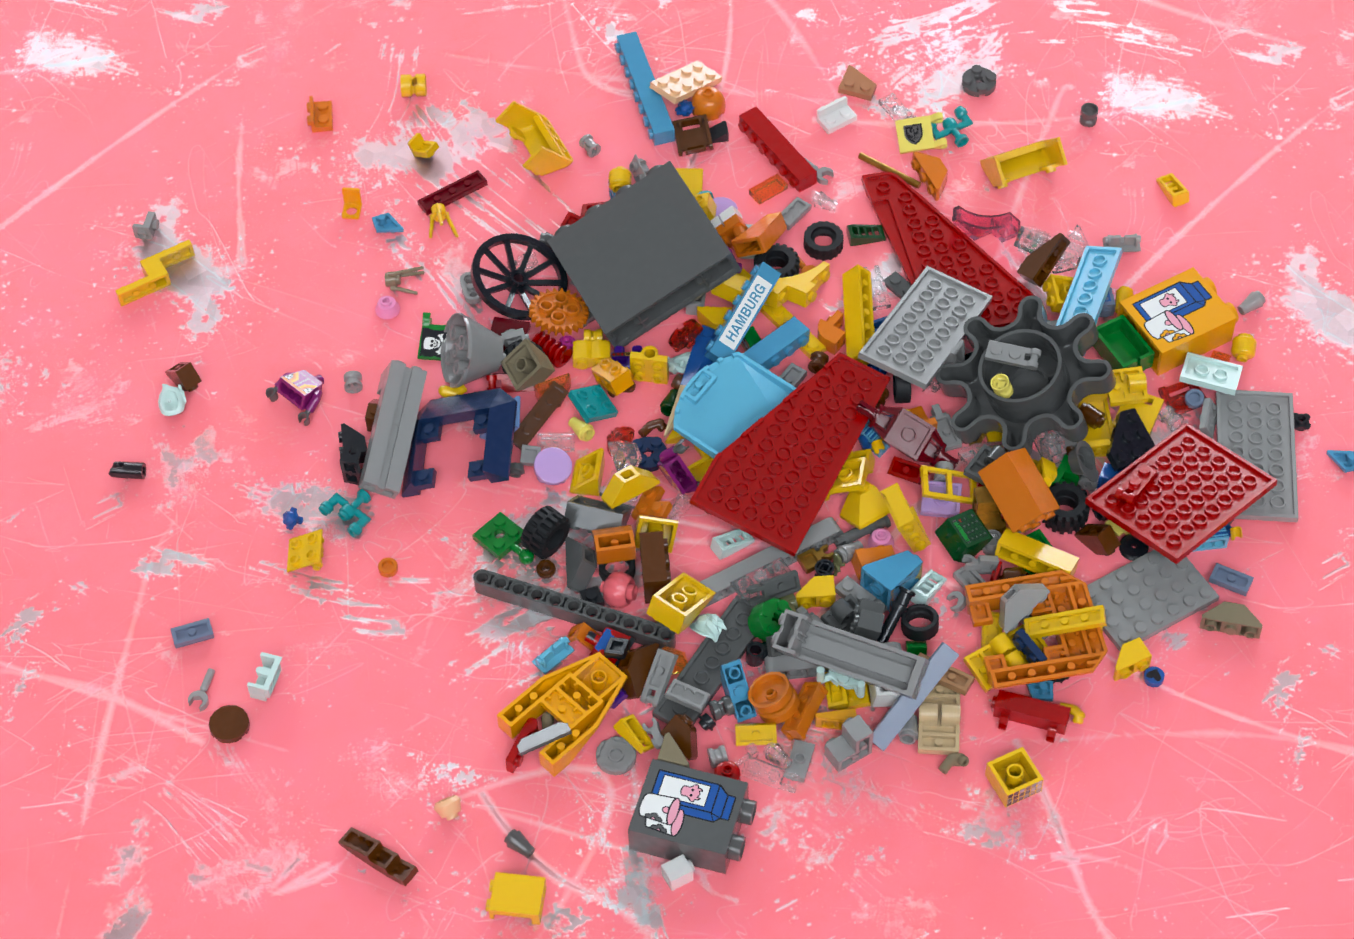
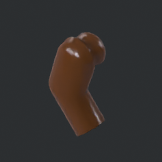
M661 418L647 422L638 433L641 437H646L655 428L662 432L666 429L667 424Z

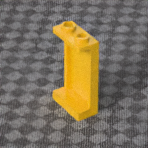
M1108 393L1088 395L1080 401L1077 407L1079 409L1083 403H1087L1105 413L1106 421L1104 425L1096 429L1088 426V434L1083 440L1092 448L1094 457L1106 456L1111 444L1113 424L1107 401Z

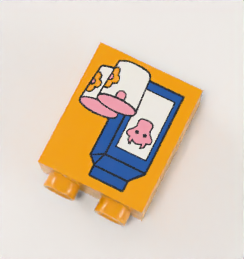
M1194 267L1120 301L1117 317L1124 314L1155 352L1151 368L1157 376L1184 364L1187 352L1203 355L1232 341L1235 324L1239 320L1238 312L1234 305L1230 302L1224 303L1217 295L1214 282L1209 277L1203 278Z

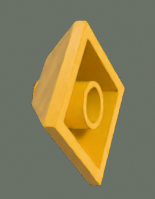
M865 481L863 490L849 492L840 512V518L861 530L890 514L883 499L884 497L877 487Z

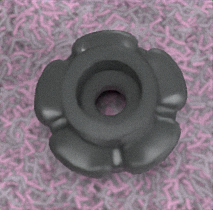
M511 463L510 477L520 478L521 475L525 474L523 464Z

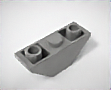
M1042 583L1014 584L1000 598L999 626L1006 633L1014 630L1022 618L1029 616L1033 608L1047 598L1050 591Z

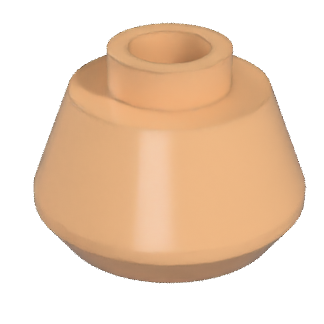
M457 795L444 798L435 803L434 810L441 818H446L447 821L459 816L458 812L461 811V799Z

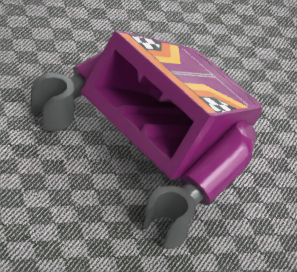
M306 370L285 373L274 384L275 387L267 388L265 393L267 398L270 397L271 402L278 400V392L299 409H306L305 412L298 414V421L300 423L302 419L306 418L304 425L308 426L310 424L309 415L315 411L323 395L322 385L324 384V378L321 375L313 376Z
M681 439L675 446L662 451L659 455L660 461L657 463V466L670 485L682 495L694 492L700 483L696 481L678 455V453L683 454L690 447L689 445L686 447L682 444L685 439Z

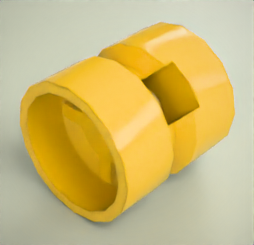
M401 74L402 97H412L413 94L417 97L427 96L426 74H415L414 77L411 74Z

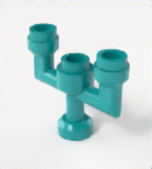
M958 106L954 110L957 119L962 120V122L957 123L955 119L947 117L942 122L944 129L942 131L937 129L936 123H931L935 140L952 133L956 138L954 143L957 147H963L968 143L969 138L967 135L961 134L958 130L974 123L963 106Z
M360 489L357 492V498L351 504L336 492L328 501H323L318 508L323 515L327 516L333 512L335 505L340 504L342 507L339 509L338 516L343 521H350L356 516L359 520L353 522L347 529L348 533L354 538L359 536L363 528L372 520L361 510L357 509L362 503L368 504L371 501V496L364 489Z

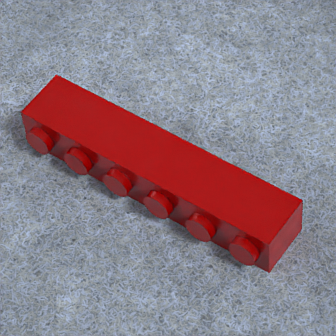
M757 106L739 115L738 127L740 131L748 136L750 142L758 147L760 153L768 158L770 164L778 169L780 175L789 181L791 187L800 193L817 184V171Z

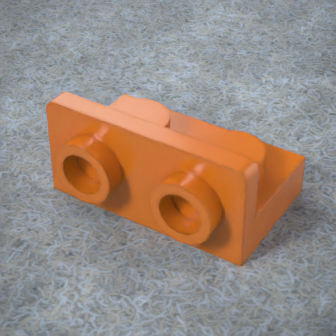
M309 96L310 102H307V113H310V115H307V124L311 126L312 133L333 131L332 100L314 102L313 96Z

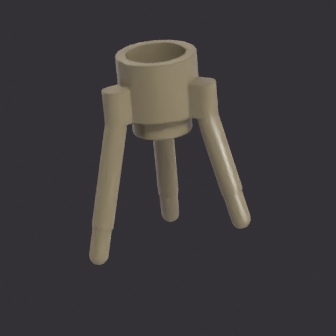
M419 266L385 272V286L390 287V291H401L417 295V291L397 286L401 285V277L423 275L425 272L418 270H423L424 267Z

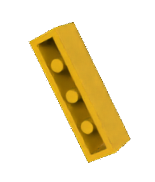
M1006 528L998 540L994 555L1037 574L1063 570L1074 576L1079 557L1018 532L1013 533L1008 528Z

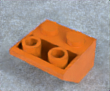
M631 525L592 530L597 565L636 559V546Z

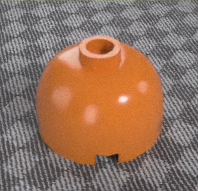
M711 86L701 87L692 96L691 102L694 107L692 113L694 116L706 114L707 120L713 121L717 120L719 115L725 113V98L717 88Z

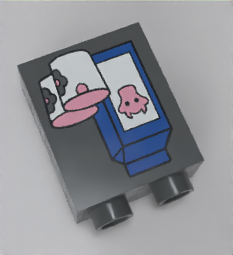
M652 759L628 828L629 850L668 860L683 854L687 860H691L695 867L726 874L730 859L740 862L746 837L739 836L738 834L742 824L752 825L757 809V801L749 799L748 782Z

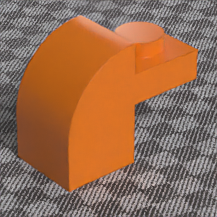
M839 310L833 316L830 315L827 321L820 319L818 322L817 339L826 347V351L833 355H836L845 344L846 332L840 329L843 325L844 313Z

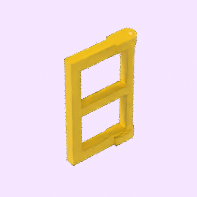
M921 465L920 467L922 497L972 505L974 488L977 487V482L963 475L964 472L927 465ZM928 472L945 475L946 494L929 491ZM952 476L969 479L970 498L953 495Z

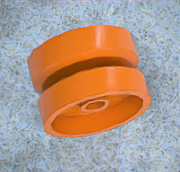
M768 672L761 675L750 685L748 691V700L762 721L766 723L776 722V724L787 721L795 714L800 704L799 695L785 674L780 672Z

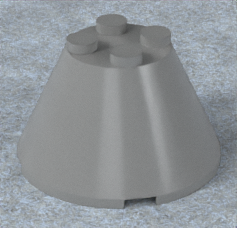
M463 313L452 314L444 329V332H447L446 340L441 343V369L445 382L450 383L449 386L451 388H458L498 371L501 361L506 357V354L503 353V336L496 334Z

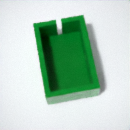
M1124 314L1097 326L1099 336L1093 347L1104 360L1110 363L1112 370L1142 366L1144 371L1153 366L1155 352Z

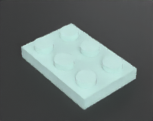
M1187 352L1179 382L1235 396L1243 366Z

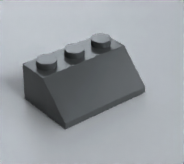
M577 495L567 501L565 517L570 520V529L580 530V528H583L592 534V530L626 526L632 508L619 505L611 509L603 501Z

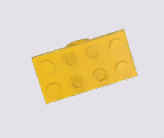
M1024 624L1009 633L1003 632L997 635L989 644L964 657V663L985 693L993 688L987 683L988 676L983 662L984 657L1004 654L1007 667L1029 664L1024 653L1016 648L1012 640L1016 631L1021 628L1025 631ZM1042 637L1032 639L1041 651L1043 647H1048Z

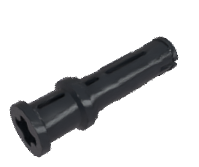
M902 586L899 587L900 591L895 601L891 602L892 608L882 626L877 642L885 643L889 641L903 613L907 612V606L911 598L915 597L916 594Z

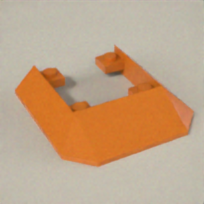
M1063 570L970 584L964 587L967 614L970 615L973 627L993 624L991 611L1000 610V598L1014 584L1042 583L1050 591L1047 598L1033 608L1031 617L1092 607L1093 603L1087 584ZM1101 627L1055 635L1058 645L1043 647L1042 652L1048 658L1046 661L1007 667L1004 654L984 657L983 662L988 676L987 683L993 689H1000L1094 673L1108 652Z

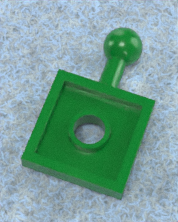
M501 512L472 535L474 541L498 560H501L511 550L519 556L522 564L528 565L534 560L532 552L527 549L523 550L518 546L521 543L523 529ZM497 534H504V535H505V536L502 537V538H496V537H495Z

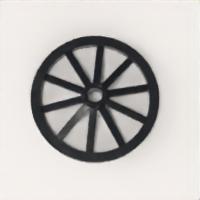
M507 233L494 236L486 240L478 248L471 263V280L479 297L491 309L508 318L525 321L531 320L529 317V305L531 302L525 292L533 296H539L540 292L530 286H559L558 291L563 288V291L567 292V273L554 251L543 242L527 235ZM510 243L528 246L519 269H516ZM504 244L510 271L490 251L491 248ZM533 249L547 258V261L526 273L524 271ZM485 254L504 275L480 268V261ZM551 265L554 267L558 280H528ZM480 274L505 283L486 289ZM506 289L510 292L505 305L491 295ZM515 294H519L527 310L511 308Z

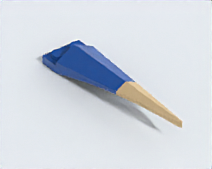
M702 325L695 338L664 432V438L673 429L675 408L685 386L703 367L714 363L704 356L707 351L705 349L706 345L710 340H714L716 336L714 334L715 329Z

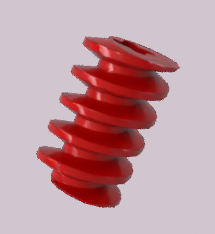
M539 331L532 340L535 344L542 347L551 364L556 368L563 367L573 354L572 349H567V346L562 345L560 341L556 342L555 338H550V335L545 334L544 331Z

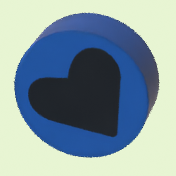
M1149 667L1145 670L1143 679L1148 686L1159 687L1163 684L1165 675L1162 669Z

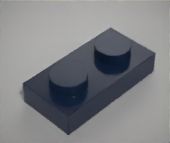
M1023 628L1015 632L1012 639L1013 643L1019 651L1024 653L1028 663L1041 662L1048 659Z

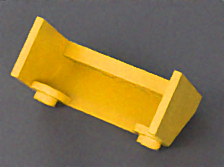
M513 101L495 119L497 123L509 129V134L513 139H519L524 143L531 157L522 166L532 171L535 175H547L568 167L573 162L572 156L556 130L543 114Z
M1060 137L1041 140L979 160L993 187L997 186L998 189L1007 187V183L1012 180L1040 171H1046V173L1054 172L1056 167L1068 164Z

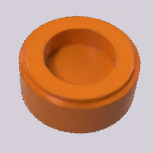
M393 558L382 559L378 564L380 575L386 578L396 575L398 572L396 560Z

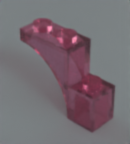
M960 205L953 207L952 222L973 241L992 233L994 237L1003 243L1020 235L1021 221L1011 212L999 215H980L967 211Z

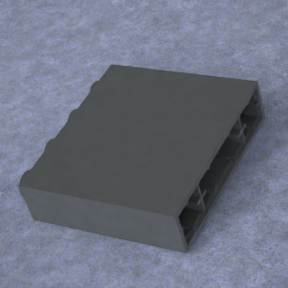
M671 161L664 165L652 167L644 178L633 185L621 187L616 192L615 197L602 205L592 206L586 211L584 217L572 225L560 227L554 236L547 240L614 348L615 346L624 347L741 271L734 256Z

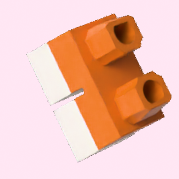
M732 205L711 220V223L729 248L733 246L731 240L748 229L742 220L741 213Z

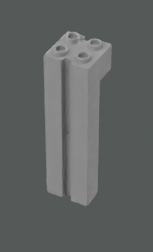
M391 360L382 372L376 393L380 397L358 488L395 499L400 493L427 376V371L422 370L420 367L412 366L409 368L400 360Z
M785 609V612L780 615L778 624L781 627L779 632L774 633L771 643L773 644L772 648L781 654L816 666H822L824 669L859 681L862 680L865 683L914 700L917 699L922 678L925 676L930 662L926 658L826 625L788 609Z

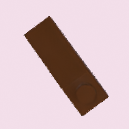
M1058 233L1028 255L1020 265L1017 273L1024 280L1041 288L1070 244V241L1062 233Z

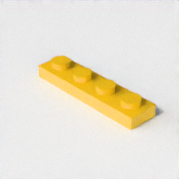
M1104 605L1024 618L1025 632L1031 639L1107 626Z

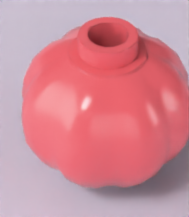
M614 572L607 577L606 581H602L600 592L603 593L604 600L608 605L615 608H624L630 605L632 600L636 599L638 587L629 574Z

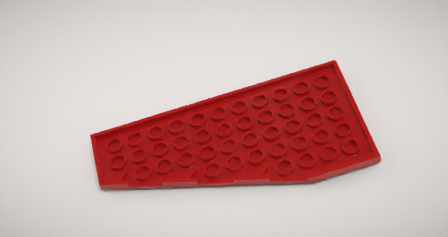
M840 352L814 376L785 397L763 418L761 417L745 430L739 438L721 453L716 454L691 497L689 504L794 557L869 420L868 417L856 411V407L863 400L875 408L891 378Z

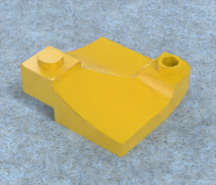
M871 449L851 451L825 501L829 500L832 494L864 489L868 474L873 473L875 458Z

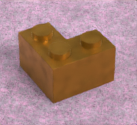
M986 486L974 488L972 509H974L988 530H997L1003 534V531L1006 530L1005 519H1001L1002 513Z

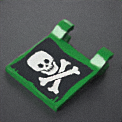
M423 312L417 359L441 361V343L446 340L447 332H444L446 325L432 324L431 313Z

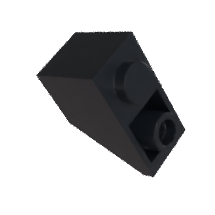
M345 423L341 424V431L338 432L339 443L343 445V447H339L340 457L347 443L352 446L351 454H355L357 449L360 448L359 464L364 463L367 452L365 436Z

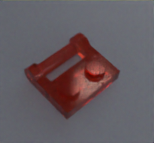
M1178 382L1168 387L1158 388V393L1161 399H1164V403L1172 415L1177 417L1195 409L1189 408L1185 403L1187 391L1172 397L1169 394L1189 387L1190 390L1198 389L1202 392L1199 386Z

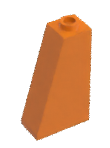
M781 212L767 214L731 241L737 258L763 254L771 248L787 229Z

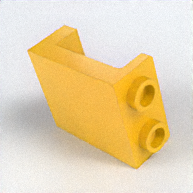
M495 872L494 880L491 879L489 885V892H492L491 899L487 898L486 911H489L490 919H494L495 915L531 918L532 924L540 925L547 889L546 877Z

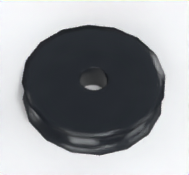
M1131 534L1125 535L1120 541L1119 551L1128 560L1134 561L1148 553L1149 546Z

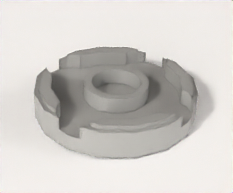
M614 736L610 737L611 739H605L596 750V761L599 768L609 775L616 776L630 771L636 763V749L623 737Z

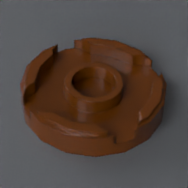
M236 705L220 707L214 711L209 720L211 735L221 743L238 742L245 733H248L250 727L248 714L243 708Z

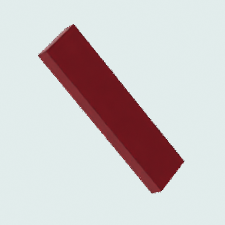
M477 170L417 200L423 212L429 215L432 213L431 207L434 204L441 203L447 206L487 186L488 182L480 171Z

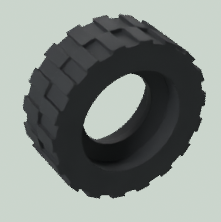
M818 221L817 223H812L805 230L804 250H806V253L811 258L822 261L832 260V258H836L842 252L844 235L843 231L835 223ZM818 236L831 237L832 244L828 246L817 245L815 238Z

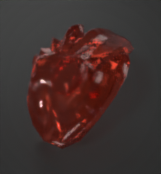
M627 426L616 427L614 431L611 430L610 434H608L607 449L612 458L620 459L626 453L634 438L635 431L633 428Z

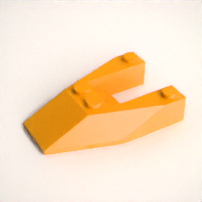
M598 652L542 676L497 714L498 727L513 739L520 733L528 719L532 717L537 719L545 711L549 712L559 722L568 723L572 733L549 743L539 752L540 765L555 777L571 763L598 729L628 676Z

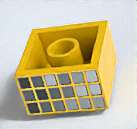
M1023 747L986 764L985 776L1005 808L1042 791L1044 779Z

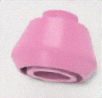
M383 296L376 304V315L382 319H392L399 314L400 305L393 297Z
M878 528L868 538L869 548L879 545H892L893 547L894 538L887 529Z

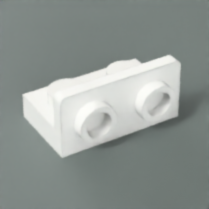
M846 96L838 98L817 110L816 122L828 135L857 120V114L847 105L848 98Z

